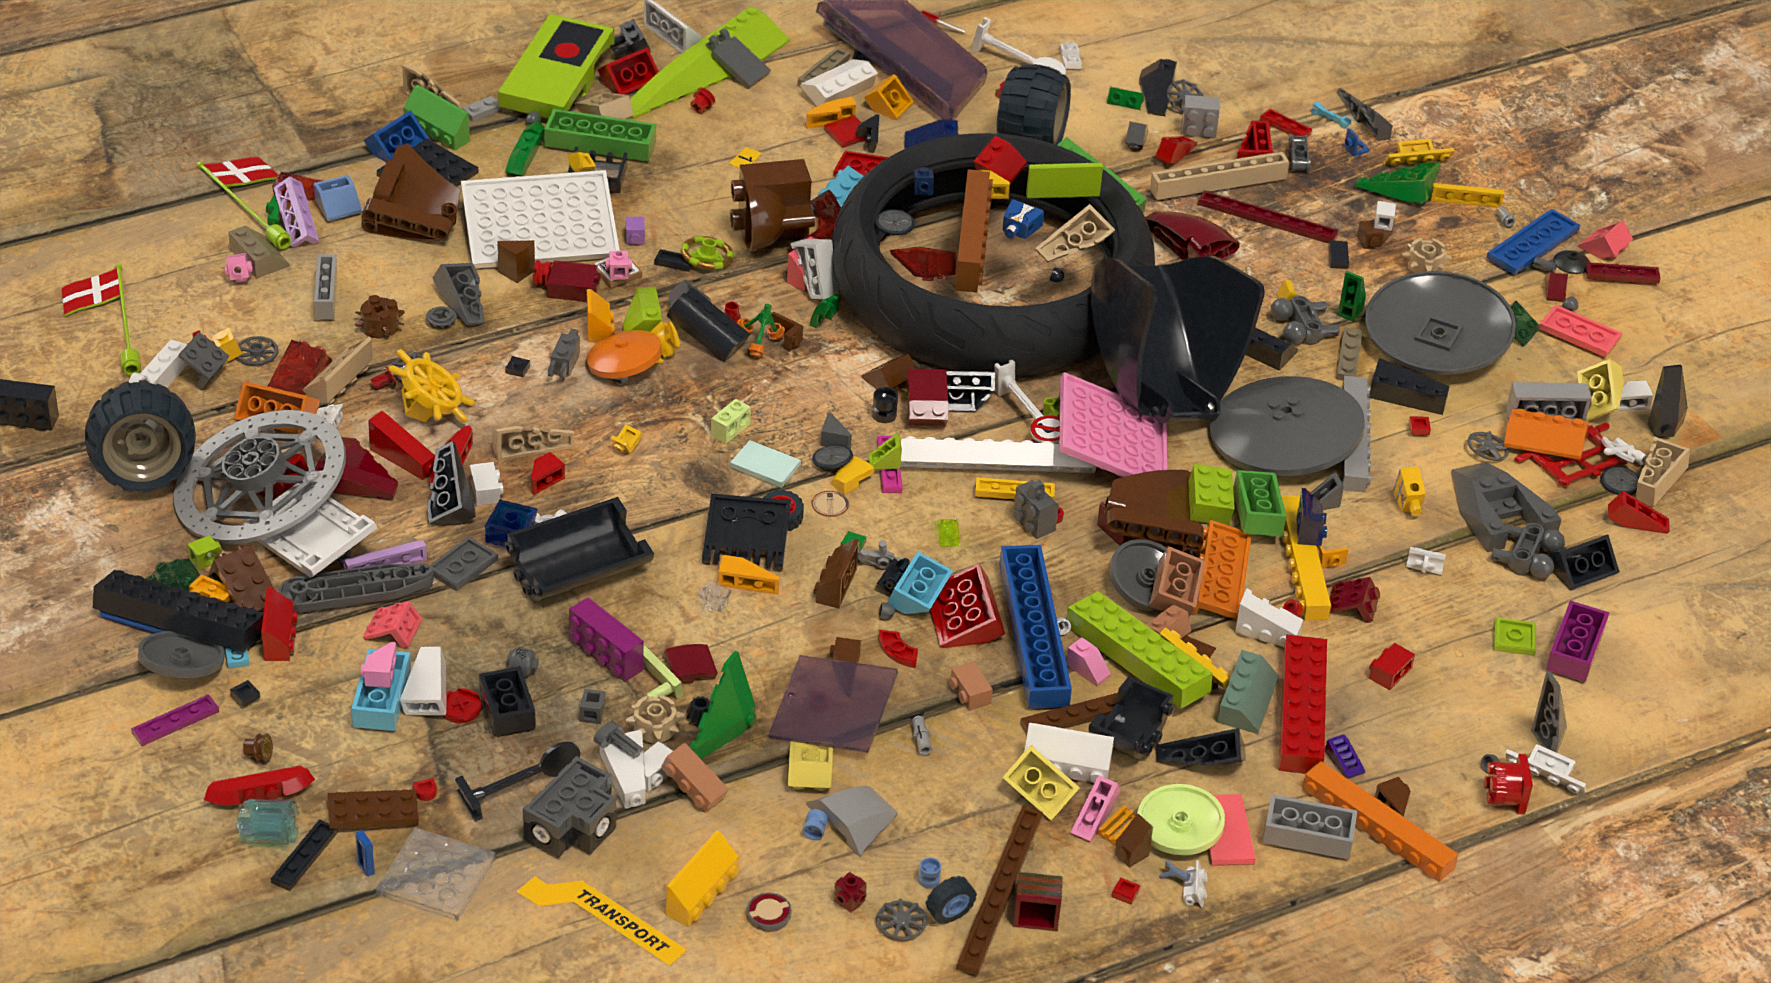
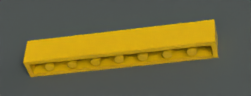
M1281 496L1287 516L1282 541L1286 543L1285 553L1286 556H1289V570L1293 571L1292 583L1296 584V598H1299V602L1303 606L1304 621L1328 620L1331 603L1304 496Z

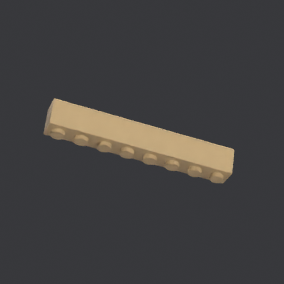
M1283 152L1152 172L1150 191L1156 200L1203 193V191L1212 192L1287 179L1289 161Z

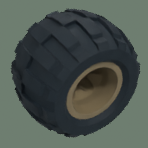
M1038 64L1022 65L1021 67L1015 66L1010 70L1000 96L997 114V134L1023 136L1058 145L1063 139L1070 110L1071 84L1067 75L1061 74L1059 70Z

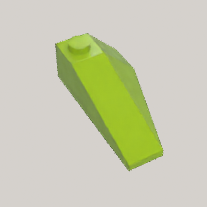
M637 287L623 322V331L644 330L650 332L662 321L656 287Z

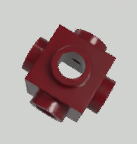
M851 872L847 873L844 877H840L834 885V902L852 913L866 901L867 883L861 877H857Z

